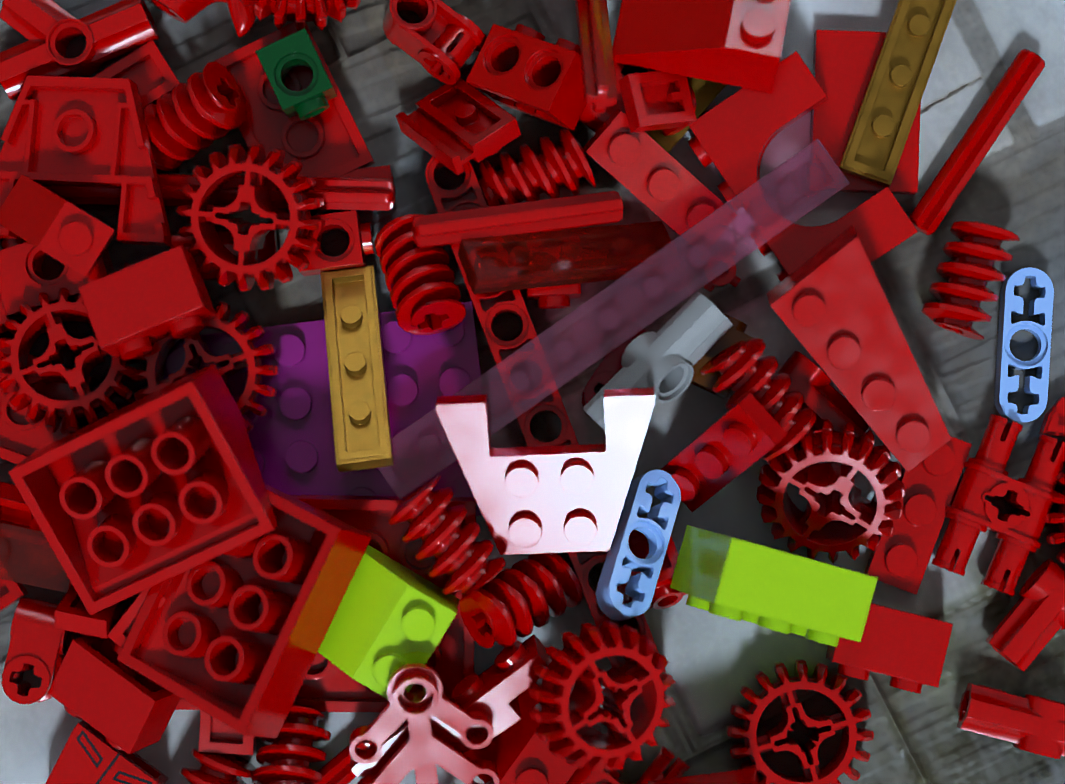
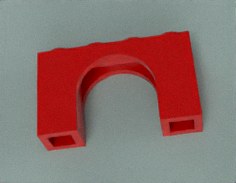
M797 51L779 62L771 93L741 88L689 125L695 136L687 141L702 165L707 167L714 163L724 178V181L718 184L717 187L732 210L736 212L743 207L755 224L747 229V232L763 256L773 251L783 266L784 270L776 274L780 282L851 225L857 233L870 263L918 232L888 186L843 217L820 226H802L792 223L780 216L770 206L763 193L760 180V168L765 150L782 130L828 100L827 95Z

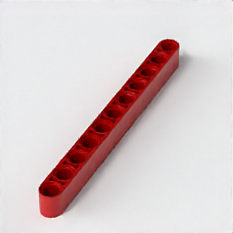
M432 156L427 163L425 177L438 213L488 207L470 161L462 165L466 174L462 185L455 190H445L439 187L435 181L437 172L445 165ZM500 238L450 244L527 447L579 445ZM485 263L496 264L504 273L501 285L491 291L481 290L473 281L475 270ZM502 313H514L523 322L522 333L512 341L500 340L492 331L493 321ZM522 362L534 363L542 372V381L538 388L533 391H520L514 387L511 381L513 369ZM540 412H552L561 421V433L551 442L538 441L530 431L531 420ZM608 551L568 552L597 628H599L602 621H610L611 619L599 608L596 591L589 585L588 575L594 565L605 562ZM627 583L617 586L616 591L623 595V605L632 602V597L625 593ZM644 613L636 616L639 637L646 636L654 641ZM608 656L612 667L620 669L627 664L622 656Z

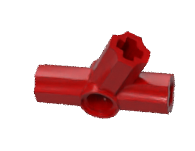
M3 0L0 19L28 39V41L0 52V84L3 86L8 97L14 101L17 100L27 75L62 77L91 75L99 70L104 62L137 49L151 40L160 39L153 16L144 0H122L80 19L75 18L53 0ZM84 36L86 38V47L83 53L76 58H67L66 49L69 42L75 37Z

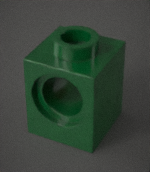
M305 28L255 51L288 118L298 115L300 120H306L326 111L330 107L328 100L336 97L337 94ZM303 66L313 71V80L306 89L292 91L286 88V76L293 68Z

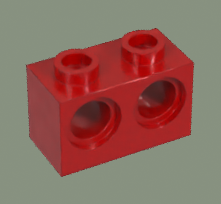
M493 23L466 82L494 102L574 131L587 104L584 101L579 45L563 38H558L556 44L546 42V37L543 34L522 24H517L515 29L511 30Z

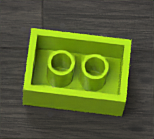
M687 525L670 588L688 594L686 605L706 610L708 613L736 621L745 620L763 628L785 634L801 635L806 639L837 647L840 637L861 642L878 578Z

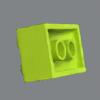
M368 545L318 653L352 679L388 699L387 684L391 675L398 668L411 663L426 665L457 614L459 598L452 594L444 596L441 592L442 588ZM413 684L406 686L405 690L409 692Z

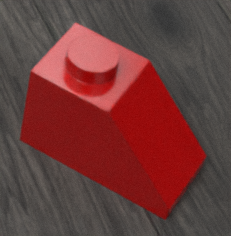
M21 174L0 208V225L86 278H89L117 233L111 227Z

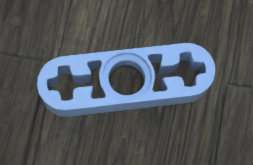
M1032 267L1022 268L1006 277L1000 291L994 403L1002 417L1016 423L1030 422L1037 419L1044 412L1048 400L1054 288L1051 279L1046 273ZM1025 278L1030 279L1032 288L1040 290V297L1030 301L1028 317L1037 314L1040 316L1039 324L1032 321L1011 323V314L1016 316L1023 314L1024 301L1022 297L1014 296V287L1023 285ZM1019 330L1029 331L1036 337L1038 342L1037 353L1029 361H1021L1015 358L1010 351V339ZM1008 367L1016 370L1037 369L1036 377L1026 376L1024 379V391L1026 394L1033 395L1034 402L1033 405L1024 406L1022 414L1017 413L1016 404L1008 403V393L1016 392L1019 388V375L1009 377Z
M655 469L648 471L630 482L610 551L607 552L596 589L598 606L610 619L624 621L643 614L651 605L681 501L680 487L671 474L664 470ZM651 486L655 487L654 496L661 500L660 504L651 507L652 496L646 492V489ZM645 513H648L646 518L638 517ZM633 530L641 532L648 540L649 553L645 559L636 557L629 548L628 539ZM632 571L640 572L639 574L630 577ZM627 583L625 593L632 597V602L623 605V595L616 591L617 586Z

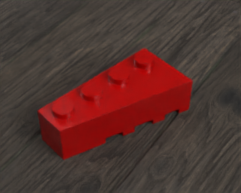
M851 225L766 294L769 305L904 469L909 472L947 443L951 436L860 239Z

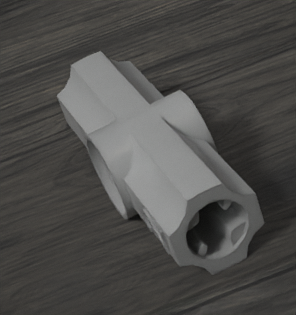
M697 291L657 333L654 331L645 332L631 341L622 356V368L582 409L605 431L604 389L654 387V406L658 402L667 403L676 399L690 385L694 374L693 366L733 324L707 297Z

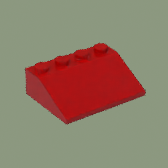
M622 0L612 46L614 62L771 93L781 59L791 0Z
M214 363L33 452L8 471L89 615L95 614L273 531L278 526L241 411Z
M264 484L278 526L276 529L151 587L117 660L241 735L277 738L372 537L320 509ZM162 596H164L166 600L160 608L158 605Z

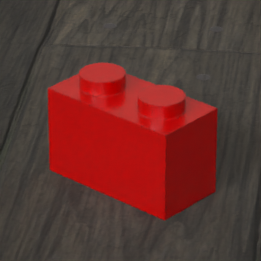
M181 245L78 287L100 349L115 358L121 356L123 360L134 359L149 353L153 349L152 343L171 335L174 339L194 335L204 328L203 322L217 317L196 259Z
M871 603L861 642L840 637L837 647L828 645L825 658L839 663L836 673L868 681L870 671L891 676L889 683L891 687L921 694L923 684L937 688L939 686L953 624Z
M82 636L74 639L48 694L63 704L65 710L71 716L84 720L104 735L105 740L112 747L125 751L129 755L159 742L178 705L180 697L118 661L119 655L113 649L115 642L109 637L105 639L95 636Z

